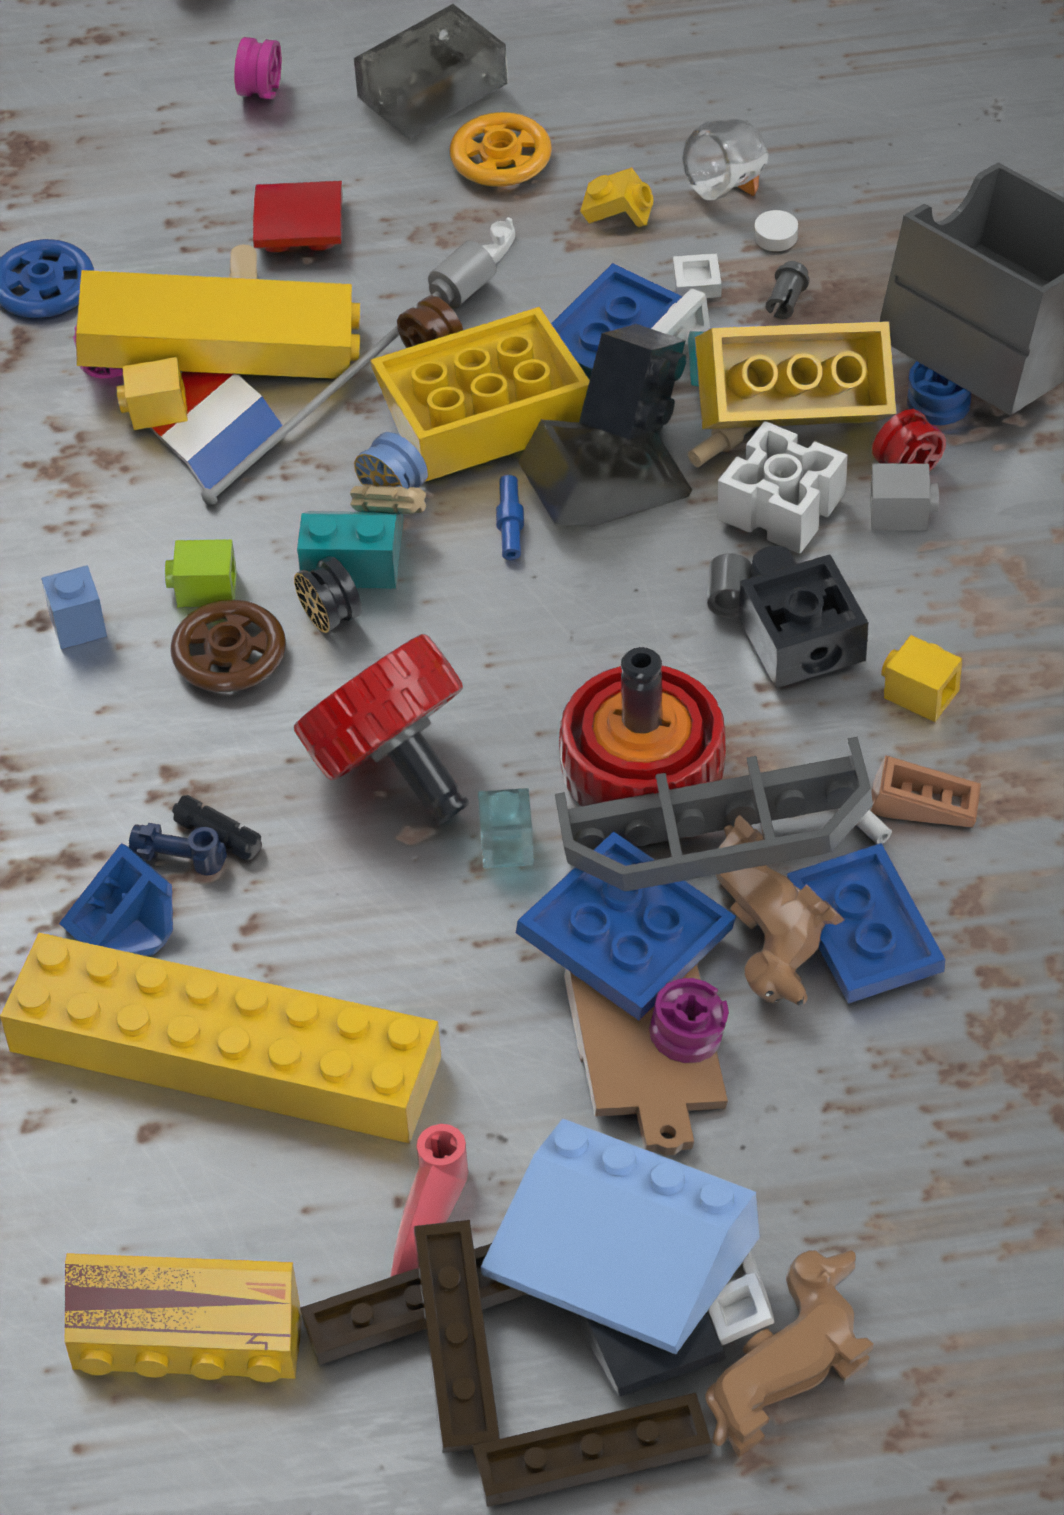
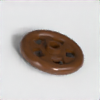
M221 600L197 608L180 622L172 636L170 653L176 670L189 683L209 691L234 692L259 684L277 669L285 653L286 638L278 619L262 606L243 600ZM226 619L227 622L218 623L210 630L206 626L212 622ZM253 623L262 632L255 637H251L244 630V627ZM204 643V655H190V644ZM253 650L262 653L261 658L253 665L245 662ZM213 664L221 667H231L229 673L210 671Z

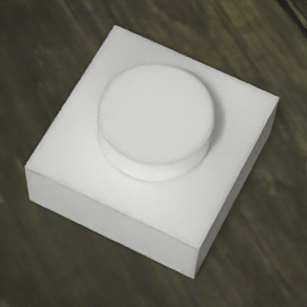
M717 253L673 256L676 294L684 296L692 288L706 293V298L721 297V278Z

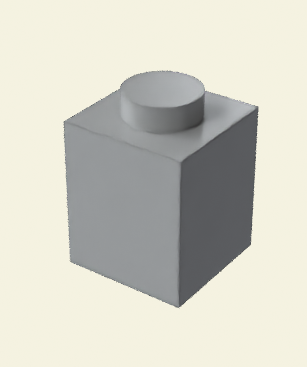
M872 464L870 490L871 530L928 531L929 511L938 512L939 485L938 483H930L929 464Z

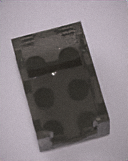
M455 4L449 5L354 58L357 98L408 139L413 138L508 84L506 44ZM444 30L448 34L441 40L439 39L440 32Z

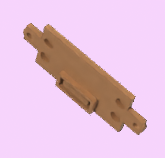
M697 964L683 978L701 980ZM565 969L564 979L580 1061L584 1062L594 1116L637 1114L643 1147L647 1151L668 1156L676 1155L681 1150L692 1149L694 1138L688 1111L725 1109L728 1099L717 1051L712 1057L697 1063H682L669 1059L659 1052L651 1041L649 1026L654 1007L640 1020H637ZM688 1017V1020L695 1021L693 1018ZM669 1133L673 1136V1138L667 1139L664 1138L661 1134Z

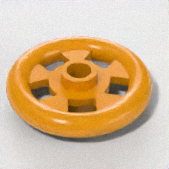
M495 112L478 116L462 125L451 140L449 154L454 167L465 178L485 186L505 187L523 183L539 174L549 162L552 144L546 130L535 120L521 114ZM513 131L520 132V135L517 137ZM482 133L485 134L481 143L472 140ZM522 147L535 148L532 156L522 155ZM478 154L484 162L475 164L470 160V157ZM512 164L515 165V167H513V168H508V169H497V168H496V167H500V168H502V167H507V166L512 165Z

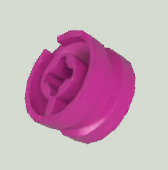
M243 37L237 48L234 67V83L237 95L251 97L256 93L259 94L260 98L273 100L276 92H271L272 88L279 89L281 79L282 52L280 43L277 40L266 39L263 43H258L255 38Z

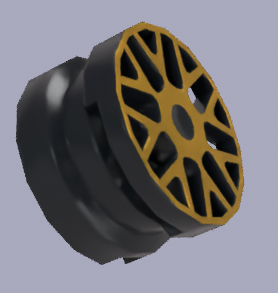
M328 556L318 561L316 568L310 572L301 570L294 575V586L300 603L309 619L321 632L328 633L340 624V620L350 621L362 613V603L357 588L348 571L335 557Z

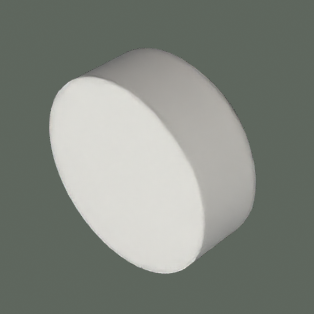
M770 210L764 212L755 220L754 239L763 249L769 251L787 250L797 242L798 221L792 214L786 211Z

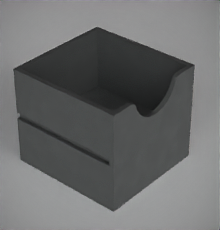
M998 162L977 174L964 200L944 220L935 222L932 215V207L926 204L903 215L879 322L889 321L891 346L1009 415L1014 414L1064 382V198Z

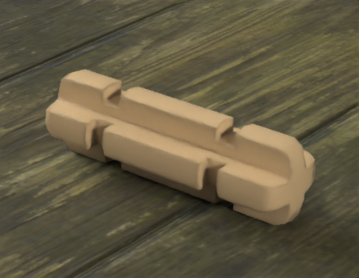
M374 485L354 486L350 491L352 497L350 505L356 511L367 512V510H370L371 512L414 514L422 513L426 508L424 502L426 494L421 488L409 487V489H406L405 487L396 486L376 487Z

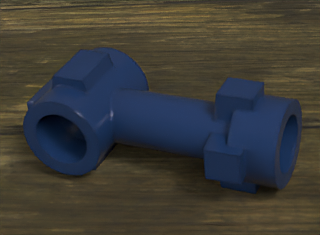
M148 822V825L135 824L129 837V848L143 860L151 861L152 858H157L158 853L192 859L195 871L205 876L219 872L227 857L224 843L219 842L217 832L209 827L197 828L190 833L188 838L162 834L160 824Z

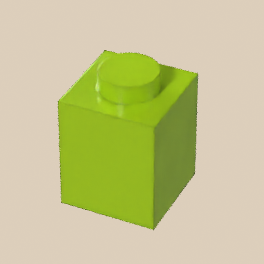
M232 539L175 540L174 558L165 562L166 588H174L177 608L201 607L216 601L235 600L237 568Z

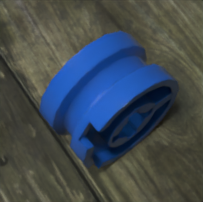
M918 361L914 363L909 373L908 408L920 411L931 425L943 426L954 424L963 419L970 410L972 393Z

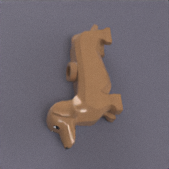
M739 815L735 819L734 827L731 825L724 827L726 839L719 848L764 839L763 835L756 828L754 829L748 821ZM767 865L716 874L717 880L736 900L730 907L733 913L750 929H753L758 924L765 934V943L762 951L754 954L745 966V977L750 988L761 999L769 1003L777 1004L785 998L798 1006L804 1005L808 996L806 989L801 983V977L795 971L819 947L821 932L825 924L837 925L844 921V918L827 901H823L807 884L801 890L786 876L770 869Z
M809 1250L798 1255L787 1269L786 1282L789 1293L797 1306L799 1317L774 1335L768 1328L755 1334L742 1349L745 1356L727 1368L717 1379V1382L707 1389L705 1394L706 1403L717 1420L712 1439L713 1444L721 1446L728 1438L738 1457L742 1456L765 1438L760 1428L769 1423L770 1418L762 1410L763 1407L814 1388L825 1379L831 1367L846 1381L867 1366L870 1359L867 1354L872 1351L874 1343L868 1338L858 1339L853 1333L854 1311L852 1306L835 1289L855 1269V1252L850 1250L826 1258L816 1250Z

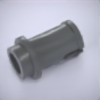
M796 261L784 263L775 272L776 283L766 302V309L771 313L776 303H779L774 314L776 318L787 319L792 316L800 293L806 290L810 283L807 268Z

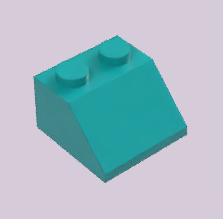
M308 511L302 513L297 544L300 571L306 570L310 572L316 568L318 561L332 556L341 562L348 571L356 588L396 589L404 521L403 514L400 512Z

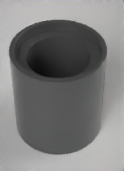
M726 553L716 556L710 562L707 605L711 612L720 617H739L740 581L751 578L752 564L744 556Z

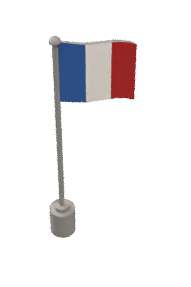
M466 241L429 273V292L431 295L441 298L450 307L457 308L495 275V262L483 246L474 241ZM397 326L284 425L278 420L264 398L238 374L183 371L181 376L185 388L188 421L150 428L167 447L189 466L203 487L201 493L202 500L206 504L213 505L217 503L216 496L369 363L371 359L399 336Z

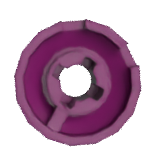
M682 978L667 983L658 992L649 1026V1033L652 1043L659 1052L671 1060L682 1063H697L713 1056L720 1047L729 1014L727 1001L720 999L717 995V988L706 981L695 978ZM688 1017L693 1018L695 1021L688 1020Z

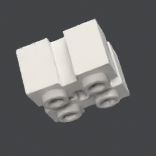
M764 421L746 444V460L736 457L718 480V520L749 533L758 527L766 529L768 541L801 554L819 530V516L823 515L828 518L846 494L848 455L815 441L809 448L797 444L798 434Z

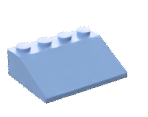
M562 1119L533 1155L481 1265V1274L677 1354L760 1238L756 1192L569 1120Z

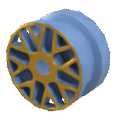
M392 432L380 434L372 442L370 448L357 455L354 461L355 473L362 485H374L376 487L396 486L405 487L406 489H409V487L419 488L428 477L427 466L418 450L407 439Z

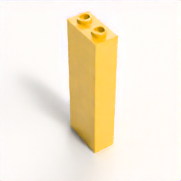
M81 270L76 331L77 366L123 368L126 365L177 357L180 371L337 379L350 367V361H357L359 359L360 334H351V329L359 330L360 303L352 302V284Z

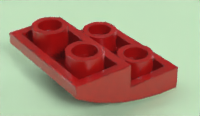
M342 180L256 184L253 210L254 248H264L268 252H283L288 250L290 246H308L312 250H326L332 248L334 244H341L343 231Z

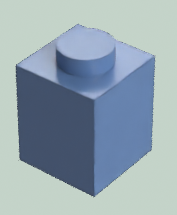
M88 565L41 578L49 616L60 649L107 637L100 599Z

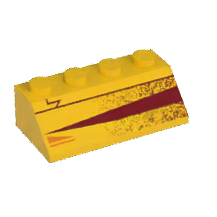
M66 1254L64 1342L72 1370H81L91 1375H105L111 1371L137 1372L142 1376L152 1378L162 1377L167 1373L192 1374L205 1380H215L222 1376L250 1377L259 1382H273L279 1378H296L302 1318L293 1262Z

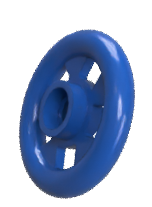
M40 239L15 246L0 257V306L13 314L29 318H46L65 313L79 304L81 270L94 271L93 264L83 250L61 240ZM43 257L59 258L57 262L42 260ZM21 263L26 264L21 273L18 274L12 271ZM64 271H77V279L64 280ZM21 285L26 293L18 297L10 290ZM57 290L60 293V295L57 297L45 300L42 299V297L49 296L55 293Z

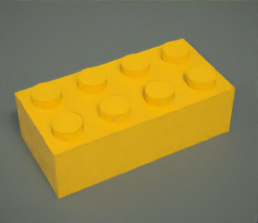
M889 321L711 328L695 337L702 430L760 427L764 421L776 426L878 422L896 414Z

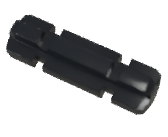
M183 795L178 803L174 804L172 812L175 822L188 829L193 827L195 829L200 827L214 829L218 834L219 842L224 843L225 849L229 850L232 847L231 853L240 858L252 860L256 853L260 851L262 847L261 835L246 826L240 829L241 823L206 805L201 808L203 803L189 795Z

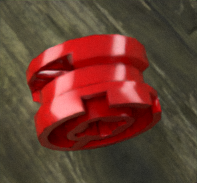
M915 409L904 410L894 415L877 433L872 444V455L879 464H929L930 472L943 456L946 449V437L936 426L931 425L920 411Z

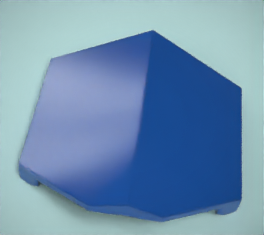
M121 843L59 924L80 942L148 957L153 956L167 943L173 932L172 884L127 845Z

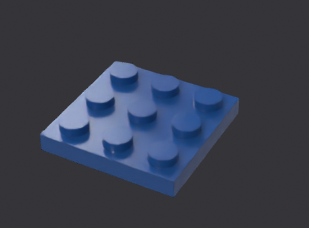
M615 832L610 834L594 849V851L625 866L654 861L653 858ZM575 867L518 919L515 933L631 1016L640 1020L655 1006L658 992L667 983L682 979L733 929L736 916L685 880L625 892Z

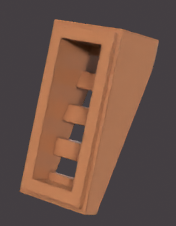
M885 755L874 778L872 788L873 806L869 810L877 816L973 828L977 818L981 784ZM911 791H917L919 795L911 793ZM932 793L940 794L939 801L932 799ZM952 796L961 797L960 807L951 805Z

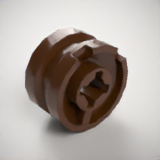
M433 295L425 297L417 303L415 308L407 309L397 319V330L406 348L464 330L462 323L452 308L441 298Z

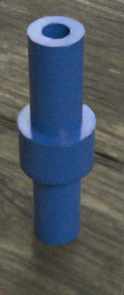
M504 475L499 479L500 504L496 507V527L501 531L502 557L506 560H516L521 556L520 530L524 527V508L519 503L517 477L514 475Z

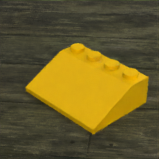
M540 307L370 360L372 370L400 436L407 439L418 450L425 461L428 471L426 481L444 477L478 464L487 463L515 452L530 449L534 446L593 428L579 423L590 380Z

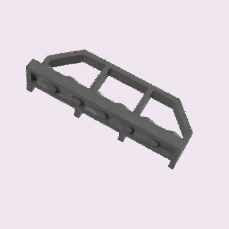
M858 736L847 738L849 756L760 773L757 756L746 757L749 775L672 790L668 788L666 773L657 774L656 781L659 793L645 794L568 809L565 792L556 793L555 800L567 863L626 892L831 853L873 806L871 786ZM840 808L822 829L775 838L772 825L774 820ZM739 815L748 821L750 825L760 823L764 840L682 855L679 838L721 831L728 825L734 827L735 819ZM615 832L635 847L668 841L671 857L625 866L594 851V849L610 834Z

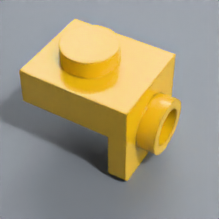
M631 167L608 176H598L591 182H588L580 212L590 224L626 211L639 228L647 225L654 200L649 185L642 182Z

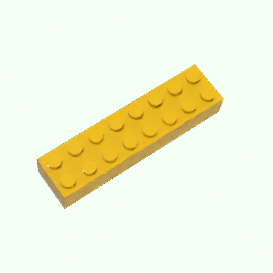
M40 932L33 943L0 1015L9 1051L409 1144L442 1057L438 1021Z

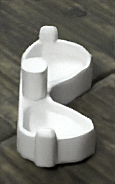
M507 217L506 221H497L491 225L490 236L494 244L483 245L493 258L495 264L502 259L515 240V228L510 217Z

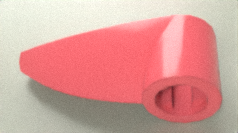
M432 1125L425 1129L418 1137L416 1147L419 1168L403 1210L390 1277L418 1268L413 1233L414 1226L447 1222L465 1186L468 1177L466 1142L464 1135L459 1129L451 1125Z

